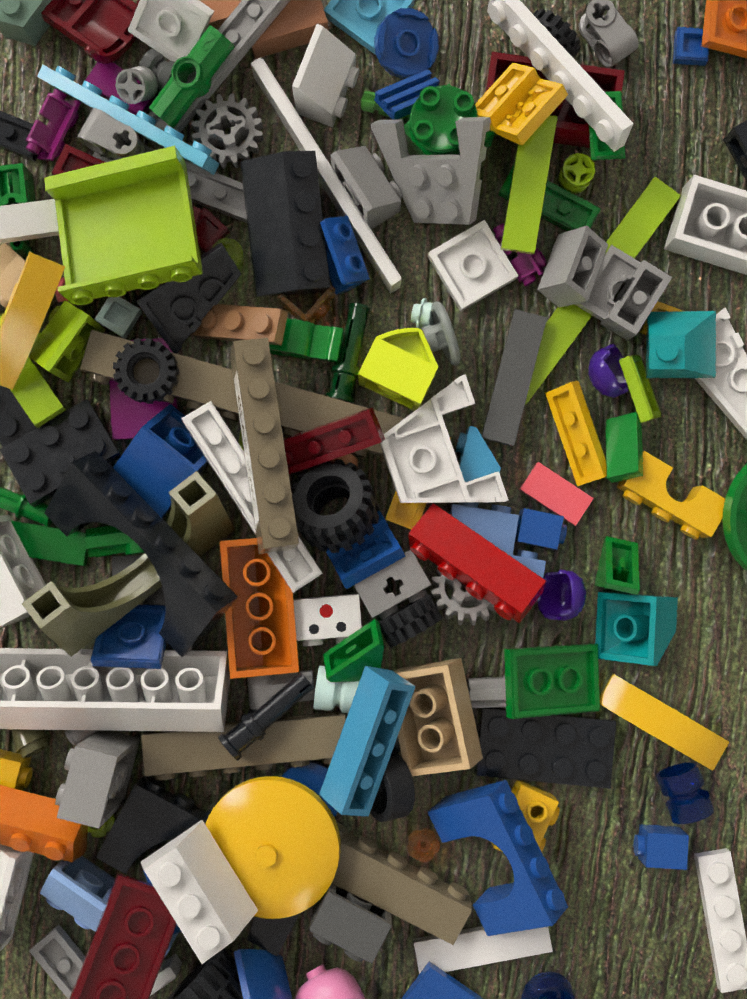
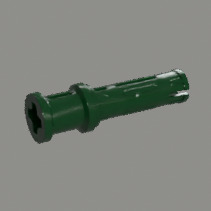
M350 303L339 362L334 363L331 368L333 379L330 392L326 393L328 397L352 404L355 402L352 395L360 370L357 365L366 322L370 312V307L361 303Z

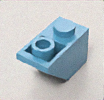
M469 426L466 434L460 432L455 452L461 453L459 466L464 481L468 482L498 471L500 473L501 467L478 429Z

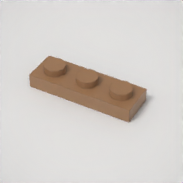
M217 304L201 320V325L193 332V335L203 339L225 341L268 338L269 345L282 346L288 312L278 308Z

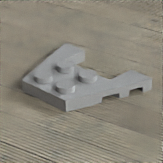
M466 117L455 122L460 155H409L403 119L377 120L371 124L373 134L402 193V198L414 223L469 225L476 220L482 179H479L481 162L486 157L487 147L484 146L486 132L490 130V117Z

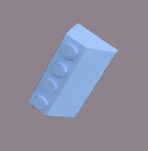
M81 856L73 863L61 860L48 875L40 894L46 897V901L50 906L58 910L63 909L73 916L74 921L80 927L92 929L95 932L116 879ZM178 933L172 935L165 956L169 952Z

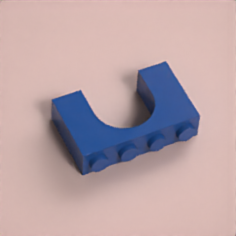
M507 780L445 796L428 811L442 843L470 836L481 837L495 844L505 854L511 864L514 882L489 887L473 904L487 936L553 926L568 908L564 894L559 889L549 864L543 856L533 836V831L528 825Z

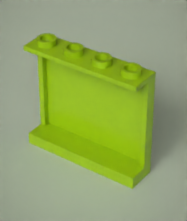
M176 146L44 178L45 190L55 200L62 262L65 266V285L57 288L58 292L70 303L86 305L93 302V299L106 296L121 297L128 291L136 289L151 290L157 288L162 283L171 281L186 282L192 279V276L203 274L186 162Z

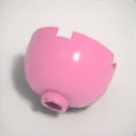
M324 964L306 973L308 981L299 988L296 999H365L353 975L347 970L338 967L326 970Z

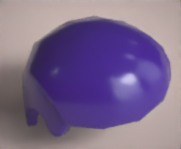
M610 344L595 352L588 365V375L592 386L600 394L612 398L628 392V385L619 363V359H622L623 356L614 344Z
M560 569L558 572H547L543 576V579L546 580L544 591L540 596V601H537L539 611L545 618L551 620L566 621L575 618L582 611L586 601L587 591L583 579L573 571Z

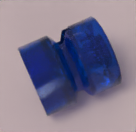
M684 762L675 764L656 774L662 795L669 797L665 804L671 822L679 825L694 823L714 813L715 809L709 792L701 788L705 781L698 763Z

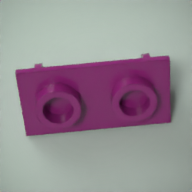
M54 89L52 93L47 94L39 112V115L49 121L48 124L45 125L41 121L35 120L25 140L28 143L26 149L38 155L37 159L53 161L54 158L61 154L65 145L63 139L68 129L72 128L78 119L79 114L77 110L81 101L65 100L66 94L58 89Z
M504 223L493 229L495 238L500 246ZM538 248L535 249L534 255L517 252L518 256L510 261L518 274V282H523L525 287L537 280L534 276L538 273L539 276H543L544 267L547 265L544 255ZM503 250L506 256H509L510 254L514 253L512 251Z

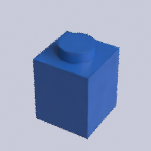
M526 508L520 509L515 542L558 550V544L564 543L567 533V525L563 524L564 516Z
M639 824V835L636 834L634 836L633 847L635 855L638 856V859L645 867L687 870L689 835L677 826Z

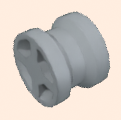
M145 66L124 69L116 78L115 86L117 93L123 101L129 104L150 100L158 90L155 74Z

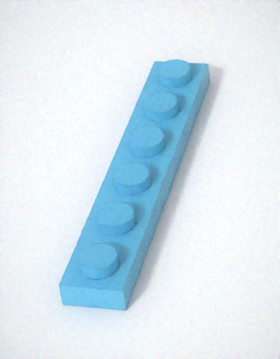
M42 64L37 75L38 78L87 106L102 110L114 119L133 128L136 133L163 148L176 146L183 159L212 175L215 174L220 163L210 157L212 150L195 140L191 146L182 141L185 135L166 125L163 131L155 126L157 120L139 110L137 115H134L128 111L130 105L111 95L110 99L107 100L101 97L103 90L84 80L81 86L74 82L76 76L64 68L57 66L54 71Z

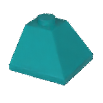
M716 311L651 312L647 317L646 378L716 377Z
M598 592L595 644H598V659L657 666L676 632L678 597Z

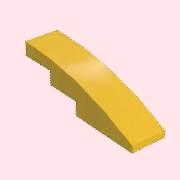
M30 251L18 283L14 286L5 313H2L0 319V386L12 390L30 354L65 269L64 265Z

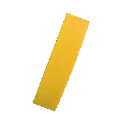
M613 673L600 694V705L712 771L729 744V741Z

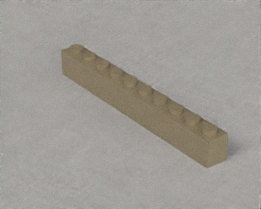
M91 330L80 369L90 374L88 380L108 385L110 380L115 381L113 374H115L113 362L117 363L118 358L116 354L118 351L122 353L125 350L123 347L125 344L129 343L132 345L134 342ZM172 353L179 368V375H177L178 384L173 386V393L170 396L167 394L163 397L165 399L163 402L173 404L174 398L186 401L187 408L196 410L211 401L222 418L238 422L239 414L232 369ZM142 359L134 367V377L141 384L153 383L159 376V366L152 359ZM275 382L281 427L284 429L283 435L288 437L368 409L367 407ZM374 410L383 434L404 419ZM380 443L351 453L366 458L367 453L380 456L379 462L387 464Z

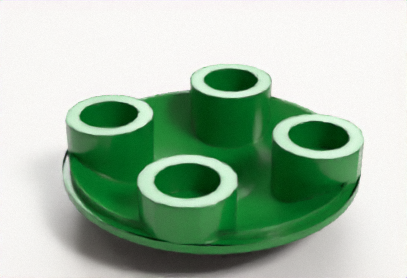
M448 85L424 88L415 101L410 113L411 131L418 143L424 148L437 153H448L458 150L459 143L455 122L461 118L478 117L473 96L469 92Z

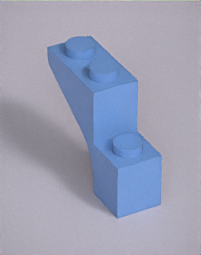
M479 503L450 505L449 514L543 578L546 561L538 560V553L518 550L517 556L513 555L519 515L511 514V507L492 504L491 510L478 508Z

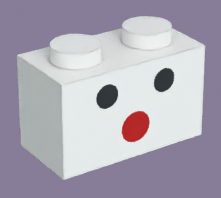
M359 594L293 599L297 641H303V646L322 645L323 639L336 638V643H340L362 628Z

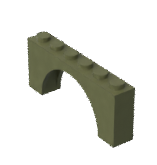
M197 471L168 492L171 498V512L167 524L199 557L235 530L218 495ZM144 553L130 566L104 581L79 588L62 587L50 581L21 604L40 630L72 657L161 588L162 584L153 564Z

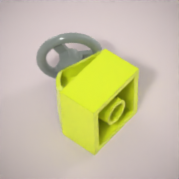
M435 301L431 306L433 326L428 325L421 329H397L377 336L358 373L359 385L413 411L421 407L438 369L433 352L443 349L448 362L453 366H457L461 360L457 338L443 304Z

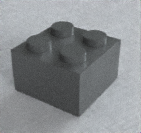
M331 883L327 892L313 906L309 931L313 932V936L321 943L326 945L334 943L343 948L345 954L353 960L362 962L364 959L372 964L392 926L391 913Z

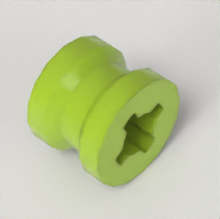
M583 153L570 155L564 161L558 175L561 188L573 194L583 192L589 186L595 174L593 160Z

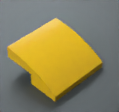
M512 63L476 102L475 106L478 117H490L491 131L523 146L568 96V93L563 84L541 79L535 68Z

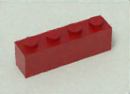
M434 503L408 533L410 550L414 555L423 561L429 559L435 563L442 575L450 580L455 578L466 585L465 589L470 595L478 600L484 598L494 605L493 608L496 613L506 620L514 619L520 623L544 591L546 580Z

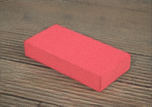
M540 462L535 464L519 489L554 514L564 516L563 520L573 526L577 525L594 499Z

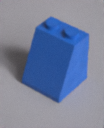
M171 404L140 428L113 467L162 519L171 510V498L168 492L197 471L200 474L209 463L182 422L181 418L185 417V415Z

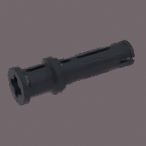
M300 671L297 676L253 714H244L238 725L226 735L221 734L218 736V739L238 761L242 758L241 753L256 740L261 741L265 738L266 729L314 689L313 685Z

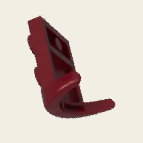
M52 0L41 14L46 23L84 48L85 53L98 63L109 64L119 59L137 39V37L128 32V28L140 0L137 1V4L131 0Z

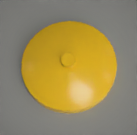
M277 776L253 778L229 790L208 816L205 823L206 827L258 909L254 917L280 919L294 916L313 906L327 892L335 877L340 861V833L329 807L319 795L307 786L297 781Z

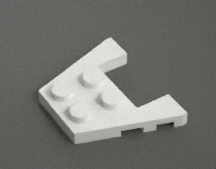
M466 374L458 377L384 434L385 440L380 445L400 503L505 502L509 500L499 471L468 482L464 481L442 415L475 404Z

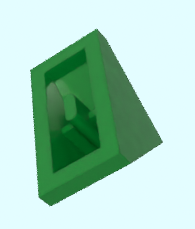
M606 536L603 542L594 586L638 595L640 591L638 543Z
M376 619L323 654L326 679L328 681H360L365 666L381 668L384 644L380 624Z

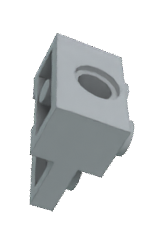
M611 245L604 255L588 301L574 305L601 321V325L628 341L637 335L672 277L644 259L639 262ZM625 281V284L623 285V287H622V289L620 290L619 294H618L617 297L615 298L616 293L618 292V290L620 289L621 285H622L623 282Z

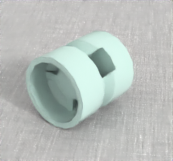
M319 665L313 709L332 711L335 706H339L342 713L348 714L360 681L330 682L326 679L325 666Z

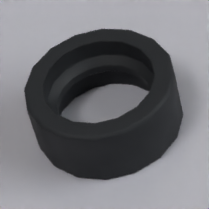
M395 752L391 753L370 811L372 816L379 822L408 816L413 810L415 802V788L411 772L407 763Z

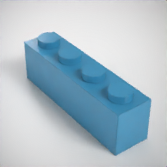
M365 666L319 793L341 815L369 817L416 686L392 670Z

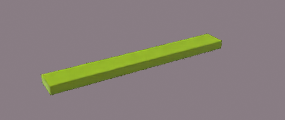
M654 177L606 241L608 244L607 250L613 245L635 259L681 195L657 177ZM573 304L560 308L557 307L545 324L525 406L590 320L591 314Z

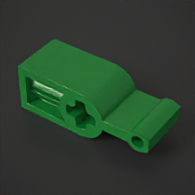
M23 163L0 166V206L36 201L33 174ZM29 240L10 242L12 249L23 259H27L29 251L34 253Z
M287 318L282 346L269 345L270 354L338 363L344 329L315 325L307 321Z

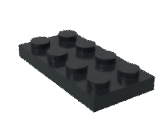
M481 708L479 742L483 759L476 764V775L611 789L616 721L614 719L565 714L510 719L506 718V709Z

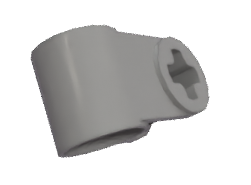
M592 0L588 4L585 14L580 19L579 31L594 50L602 65L606 68H611L638 48L637 35L625 22L610 0Z
M97 108L91 110L77 136V139L89 149L114 160L146 153L143 142L138 139L133 128Z

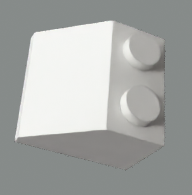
M316 24L292 89L296 112L299 115L333 127L336 118H342L348 102L345 95L348 87L354 88L358 79L359 68H356L355 53L319 24Z

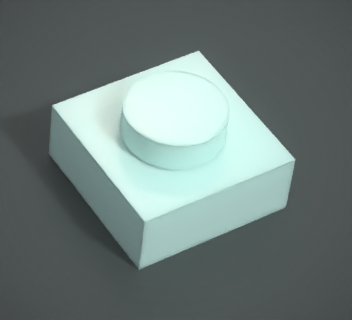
M108 297L96 316L95 321L126 339L142 311L121 297Z

